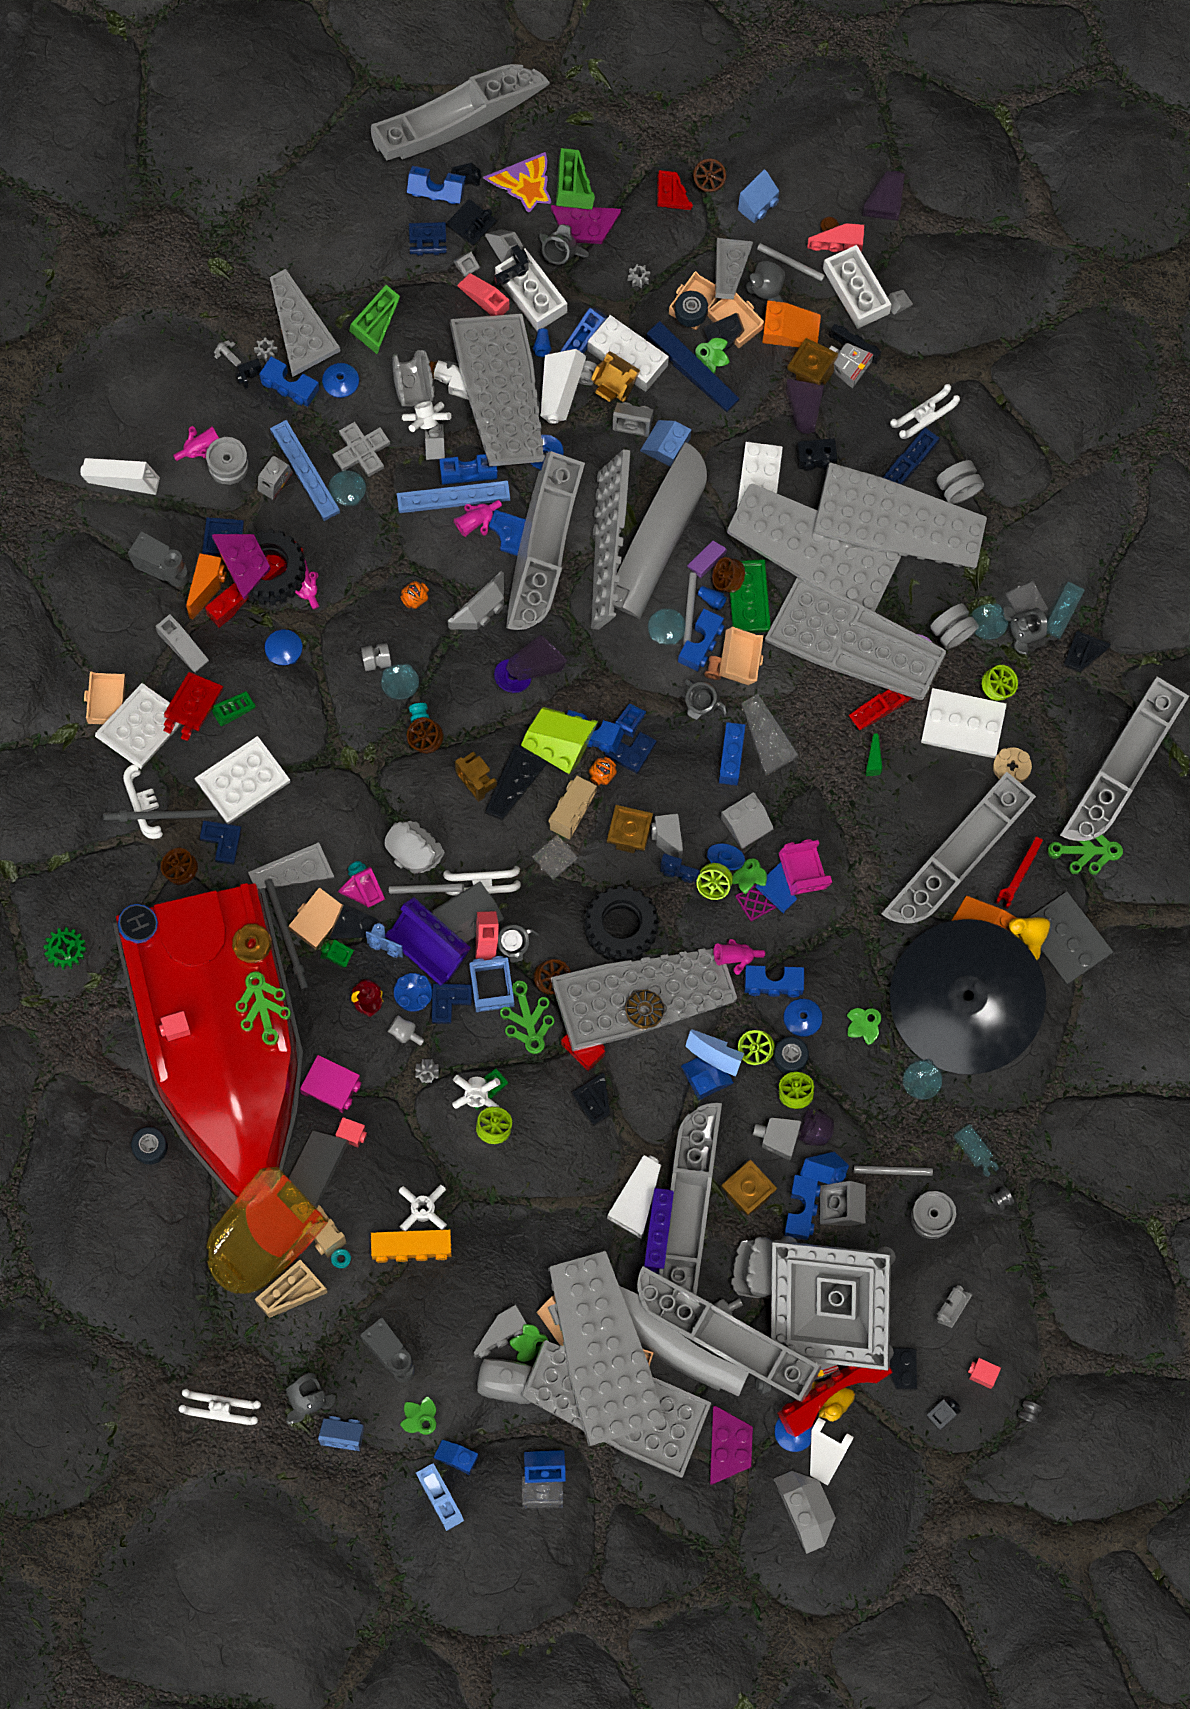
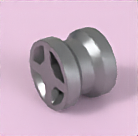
M1004 1186L1000 1188L999 1192H994L990 1195L999 1211L1004 1210L1007 1205L1014 1204L1012 1195Z
M1024 1401V1408L1019 1413V1417L1028 1422L1037 1423V1416L1042 1411V1407L1036 1403Z

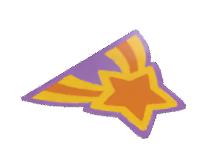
M546 152L483 177L493 185L508 190L510 195L520 199L527 212H530L537 203L551 204L552 202L546 190Z

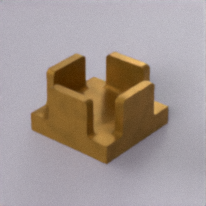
M805 338L787 368L788 371L796 374L798 382L810 388H813L814 383L819 386L821 383L826 385L834 372V362L838 358V353Z
M609 351L604 360L597 365L591 380L599 386L595 393L609 402L615 398L625 402L641 370Z
M474 751L465 758L460 757L455 761L456 774L478 802L485 798L486 793L497 786V780L495 778L490 780L486 775L490 772V768L480 756L476 757Z
M615 805L607 843L615 844L617 850L635 853V849L644 851L653 813Z
M751 1159L721 1185L728 1194L727 1198L739 1211L743 1210L747 1216L753 1211L758 1210L777 1190L776 1186Z

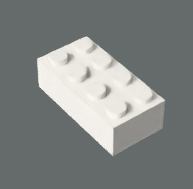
M857 245L824 260L823 270L857 329L890 314L892 304Z
M525 248L524 250L528 256L529 270L522 276L512 278L502 286L535 330L538 331V329L546 327L566 314L567 302ZM511 257L496 266L495 275L516 265L514 259Z
M611 315L588 340L587 351L601 361L611 351L641 370L634 384L645 392L668 366V355Z
M746 442L737 508L747 487L752 483L777 493L782 446Z

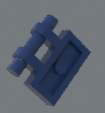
M409 223L410 243H417V247H410V254L423 256V254L439 255V253H446V246H439V242H446V223ZM432 242H433V246H424V247H423V244H422V243H432Z

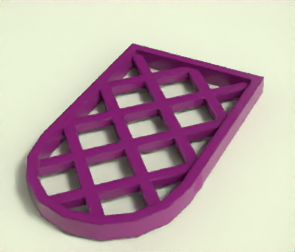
M757 884L752 886L746 898L741 897L744 894L743 892L735 896L750 922L777 908L775 905L767 903V898L765 902L758 901L759 895L763 894L759 890H752ZM750 892L757 894L756 900L749 899ZM740 899L745 900L744 906H743L742 902L740 901ZM748 901L754 902L753 909L746 907ZM757 903L764 905L762 911L755 910ZM766 906L772 907L765 911ZM747 910L752 911L751 917L748 914ZM754 912L760 913L758 916L753 918Z

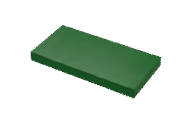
M765 560L741 561L745 567L744 582L738 591L730 592L732 627L749 633L769 632L771 626Z

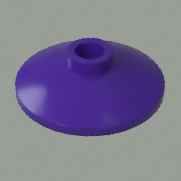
M516 659L501 661L494 671V678L498 686L512 693L524 691L530 685L532 678L529 668L523 662Z

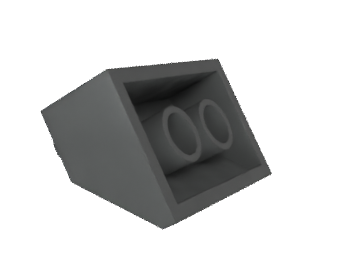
M481 881L431 911L465 943L476 937L477 912L496 911L498 922L504 919L497 904Z

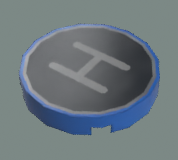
M134 904L125 908L120 914L118 929L124 939L139 944L153 937L157 930L158 922L156 915L150 908L145 905Z

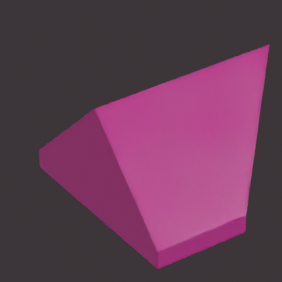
M371 867L353 875L338 891L368 908L385 899Z

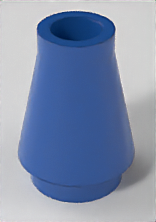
M544 328L538 329L533 347L535 354L539 357H545V355L551 352L548 330Z
M702 586L698 591V596L713 609L720 610L726 602L727 598L722 592Z

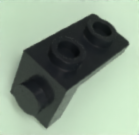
M518 244L511 247V256L516 265L494 276L496 286L504 285L512 278L522 276L529 270L528 256L524 249H520Z

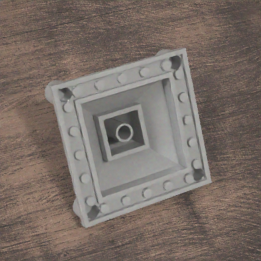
M785 1236L781 1240H774L772 1242L771 1339L813 1362L888 1371L890 1360L894 1354L893 1348L889 1345L891 1265L896 1258L894 1251L889 1247H881L876 1252L800 1244L790 1236Z

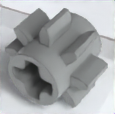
M636 264L634 269H629L628 281H632V287L639 286L642 288V285L649 284L650 272H646L645 265L642 267Z
M264 338L262 341H257L258 347H255L254 351L258 353V359L262 358L267 362L270 357L275 358L274 353L278 352V350L274 346V340L269 341Z
M422 1059L420 1064H416L415 1077L420 1078L422 1083H432L434 1078H438L439 1065L435 1064L433 1059Z

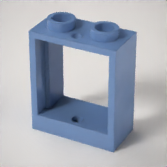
M496 956L492 960L475 959L469 963L476 1012L514 1007L508 958ZM504 968L508 996L479 999L475 972Z

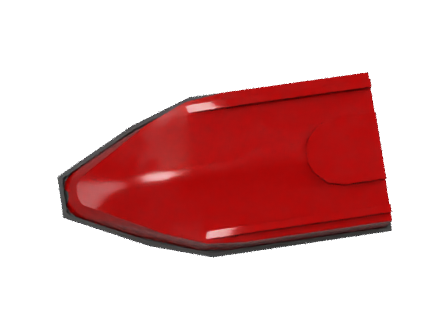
M248 883L240 884V887L218 892L215 890L154 905L150 909L156 915L158 922L157 930L151 939L143 943H133L123 938L118 929L120 915L116 916L117 923L113 924L150 1090L182 1142L238 1207L245 1206L265 1183L273 1189L282 1178L298 1113L303 1050L264 888L258 889L256 883L249 885ZM247 924H257L264 927L269 932L272 940L269 954L257 963H247L240 960L232 947L235 933ZM250 939V940H249V942H248V948H249V949L255 947V945H256V940H255V939ZM252 972H260L265 977L266 983L277 989L281 988L286 992L285 1000L277 1001L274 995L262 990L264 998L281 1007L289 1008L292 1013L289 1019L283 1020L279 1014L268 1009L272 1027L279 1034V1041L272 1046L267 1045L262 1039V1034L265 1030L260 1011L253 1021L254 1027L251 1031H244L241 1027L242 1020L246 1019L256 1001L255 993H253L247 1003L249 1008L246 1012L241 1013L236 1009V1003L241 1000L247 989L246 977ZM259 979L253 980V985L259 983ZM283 992L277 993V998L283 996ZM244 1003L239 1005V1009L242 1010L245 1008ZM287 1010L282 1012V1016L285 1017L288 1015ZM184 1011L191 1034L168 1041L166 1036L162 1037L159 1025L162 1024L161 1018ZM246 1022L244 1028H249L250 1022ZM269 1035L268 1040L273 1041L275 1036Z

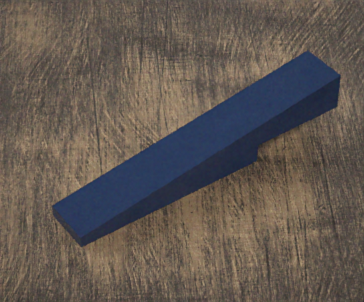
M660 321L647 332L646 339L668 355L669 359L673 362V366L724 411L728 412L739 401L740 398Z
M924 428L883 478L903 485L937 446L940 438L927 428Z

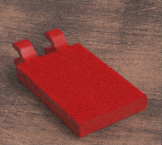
M188 672L164 712V717L167 719L164 723L165 728L163 731L171 734L175 723L185 725L181 731L183 733L181 739L188 741L193 729L199 731L222 693L223 686Z
M1036 836L1010 886L1002 889L999 893L996 903L999 904L1000 900L1005 899L1007 901L1006 909L1010 907L1019 885L1043 840Z

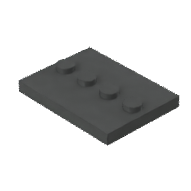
M1065 892L1029 917H1043L1050 921L1049 933L1041 947V953L1066 986L1113 954L1112 949L1068 892Z

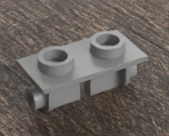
M959 1285L956 1288L953 1287L952 1292L947 1298L950 1301L949 1304L945 1302L937 1313L938 1323L952 1328L972 1294L963 1291L964 1289Z

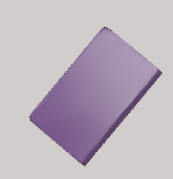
M712 541L687 567L701 579L726 554L727 549Z

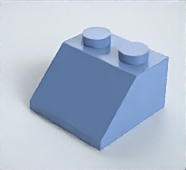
M765 169L740 193L738 211L753 223L758 219H763L767 214V210L770 207L774 208L779 202V190Z
M658 420L640 451L671 467L684 443L689 442L691 429L676 421Z
M334 1416L323 1419L318 1438L320 1445L360 1451L364 1432V1425L360 1424V1421L349 1419L348 1422L340 1421L341 1418Z

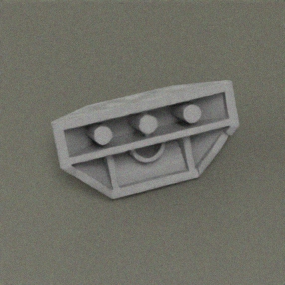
M500 571L448 620V627L451 630H477L479 627L487 625L494 613L498 614L503 609L504 573Z
M794 1471L774 1478L805 1553L808 1554L824 1547L836 1517L820 1481Z

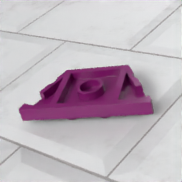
M551 205V212L554 214L558 226L560 224L571 226V234L575 238L576 243L603 244L616 219L621 215V209L593 207L592 209Z
M254 534L212 535L243 600L246 599L254 586L256 587L260 583L261 578L270 570V565Z
M713 1406L710 1485L750 1469L752 1459L753 1427L717 1406Z

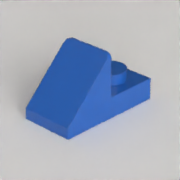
M629 703L615 724L621 725L624 734L633 738L646 711Z

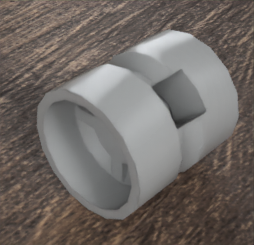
M387 643L377 644L375 648L372 646L361 647L365 671L376 670L377 666L380 668L391 667Z

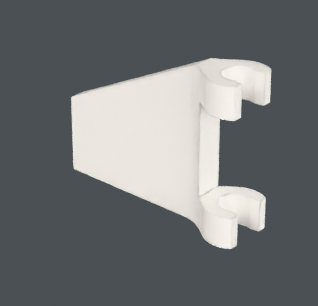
M818 1418L811 1435L810 1476L828 1485L854 1437L846 1434L840 1444L820 1432L826 1421Z

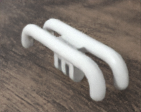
M945 384L939 393L898 420L892 419L890 422L891 427L898 428L915 417L919 423L907 431L901 430L899 433L901 439H907L951 411L959 403L960 397L954 395L948 404L934 412L935 404L947 396L951 390V385Z
M134 764L129 766L124 772L123 779L134 812H148L159 807L157 802L150 804L157 800L156 796L148 797L154 794L153 789L136 794L132 781L141 774V771ZM137 819L141 831L146 837L151 839L162 837L163 833L160 826L150 827L146 819Z
M518 866L505 871L453 874L446 870L443 873L444 878L449 881L472 880L473 885L481 881L489 894L514 892L521 886L518 880L510 885L492 886V879L511 878L518 875L520 872ZM461 891V892H446V894H449V895H452V896H457L458 894L462 893L463 891Z
M188 1389L182 1390V1395L186 1398L209 1402L210 1409L204 1410L180 1405L179 1411L183 1414L246 1425H256L258 1423V1418L255 1416L247 1417L230 1414L231 1406L259 1409L261 1402L258 1400L249 1401L194 1392Z

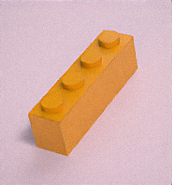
M426 1230L371 1233L372 1260H376L378 1263L388 1262V1259L406 1262L408 1258H416V1261H426L428 1258L433 1257L436 1260H447V1257H452L451 1231Z

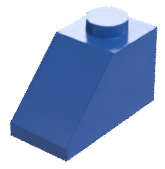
M835 1152L806 1158L800 1175L826 1184L844 1181L849 1165Z
M442 1440L434 1459L470 1475L478 1459V1453L458 1444Z

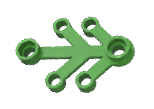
M1100 835L1095 839L1103 847H1096L1089 840L1079 841L1083 846H1062L1059 842H1053L1049 845L1047 852L1053 859L1060 858L1062 854H1084L1078 861L1071 863L1069 870L1072 874H1078L1082 867L1095 855H1103L1097 862H1092L1088 868L1092 875H1096L1109 860H1118L1123 854V848L1119 843L1109 842L1103 835ZM1053 847H1058L1059 851L1055 852ZM1115 848L1117 852L1112 853L1110 849ZM1072 866H1078L1079 870H1073ZM1096 866L1098 870L1093 871L1091 867Z
M252 972L246 977L247 989L241 1000L236 1003V1009L241 1013L246 1012L249 1008L247 1003L253 993H255L256 1001L246 1019L242 1020L241 1027L244 1031H251L254 1027L253 1021L260 1011L265 1030L262 1034V1039L267 1045L272 1046L279 1041V1034L272 1027L268 1009L279 1014L283 1020L289 1019L292 1013L289 1008L281 1007L264 998L262 990L274 995L277 1001L285 1000L286 992L281 988L277 989L266 983L265 977L260 972ZM254 979H259L257 985H253ZM278 992H283L281 998H277ZM241 1003H244L245 1008L242 1010L239 1009V1005ZM284 1010H287L288 1015L285 1017L282 1016V1012ZM246 1022H250L249 1028H244ZM269 1035L275 1036L273 1041L268 1040Z
M516 981L512 986L513 995L518 997L523 1017L512 1012L509 1007H503L500 1011V1016L504 1020L510 1019L526 1028L528 1036L517 1031L514 1025L507 1026L505 1034L509 1038L514 1037L525 1043L526 1050L529 1053L538 1054L544 1049L545 1043L543 1038L554 1025V1018L551 1015H547L543 1018V1025L537 1034L535 1032L534 1026L543 1011L549 1007V1000L546 997H541L531 1015L525 996L528 991L527 984L523 981ZM521 987L523 988V992L518 993L516 989ZM546 1001L547 1005L541 1006L540 1002ZM507 1010L510 1012V1014L508 1016H504L502 1014L503 1011ZM551 1019L552 1023L548 1025L545 1023V1020ZM508 1029H514V1034H509L507 1032ZM533 1042H537L539 1045L538 1047L534 1048L531 1046V1044Z

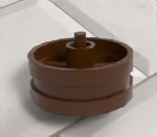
M711 158L699 162L693 174L698 188L709 193L720 190L727 178L723 165ZM711 162L710 170L707 171L703 164ZM716 163L721 168L713 172V164ZM700 167L704 170V175H697ZM723 170V179L715 176V174ZM697 178H706L702 185L697 180ZM714 179L721 181V184L716 188L713 182ZM708 181L711 182L712 189L704 188Z
M721 558L713 569L712 579L714 586L718 590L731 593L738 591L742 586L745 578L743 563L737 559Z
M422 717L416 719L407 730L409 745L421 753L429 754L435 752L443 742L442 728L438 723L429 718ZM427 722L430 723V725L428 726V728L425 729V725H424V724L427 723ZM435 726L436 732L430 733ZM422 741L419 749L416 744ZM426 742H429L430 746L425 748Z
M174 848L163 857L160 869L170 882L176 885H183L191 881L196 875L198 863L196 858L186 849Z
M546 960L540 963L534 972L535 984L541 992L553 995L555 992L551 991V978L559 976V972L562 969L564 974L571 973L570 968L561 960ZM548 963L550 973L543 969V967ZM553 963L560 965L555 972ZM541 972L545 974V978L542 980ZM545 981L549 982L547 989L542 984Z

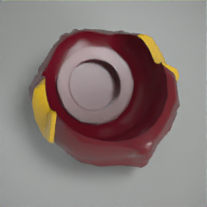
M364 979L353 988L351 1000L360 1013L371 1017L381 1008L384 1002L382 999L383 991L375 982Z

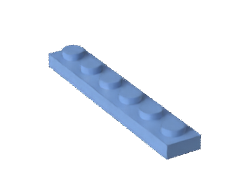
M287 420L270 428L271 433L323 521L339 514L340 510Z
M508 481L397 493L399 513L465 506L466 504L493 503L497 500L500 502L510 501Z

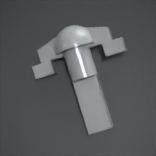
M229 340L220 342L214 351L216 354L214 357L218 359L221 356L220 352H222L236 367L240 365L241 361L227 348L228 346L230 348L234 347L235 343H231Z

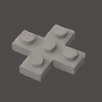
M355 422L339 430V434L347 446L334 453L333 458L342 472L357 463L360 464L368 477L384 469V465L376 452L389 446L390 441L381 427L366 436L363 435Z

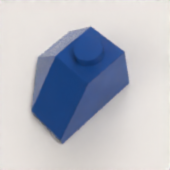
M699 1057L681 1066L698 1100L734 1083L728 1073L708 1064Z

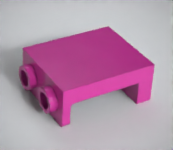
M807 839L800 844H795L794 842L787 843L778 853L791 896L824 890L833 883L831 876H825L817 851V846L820 844L819 840L812 841V839Z
M317 1055L300 1088V1092L307 1097L310 1095L337 1108L339 1112L343 1113L345 1109L348 1110L353 1101L351 1097L354 1092L357 1093L362 1082H360V1075Z

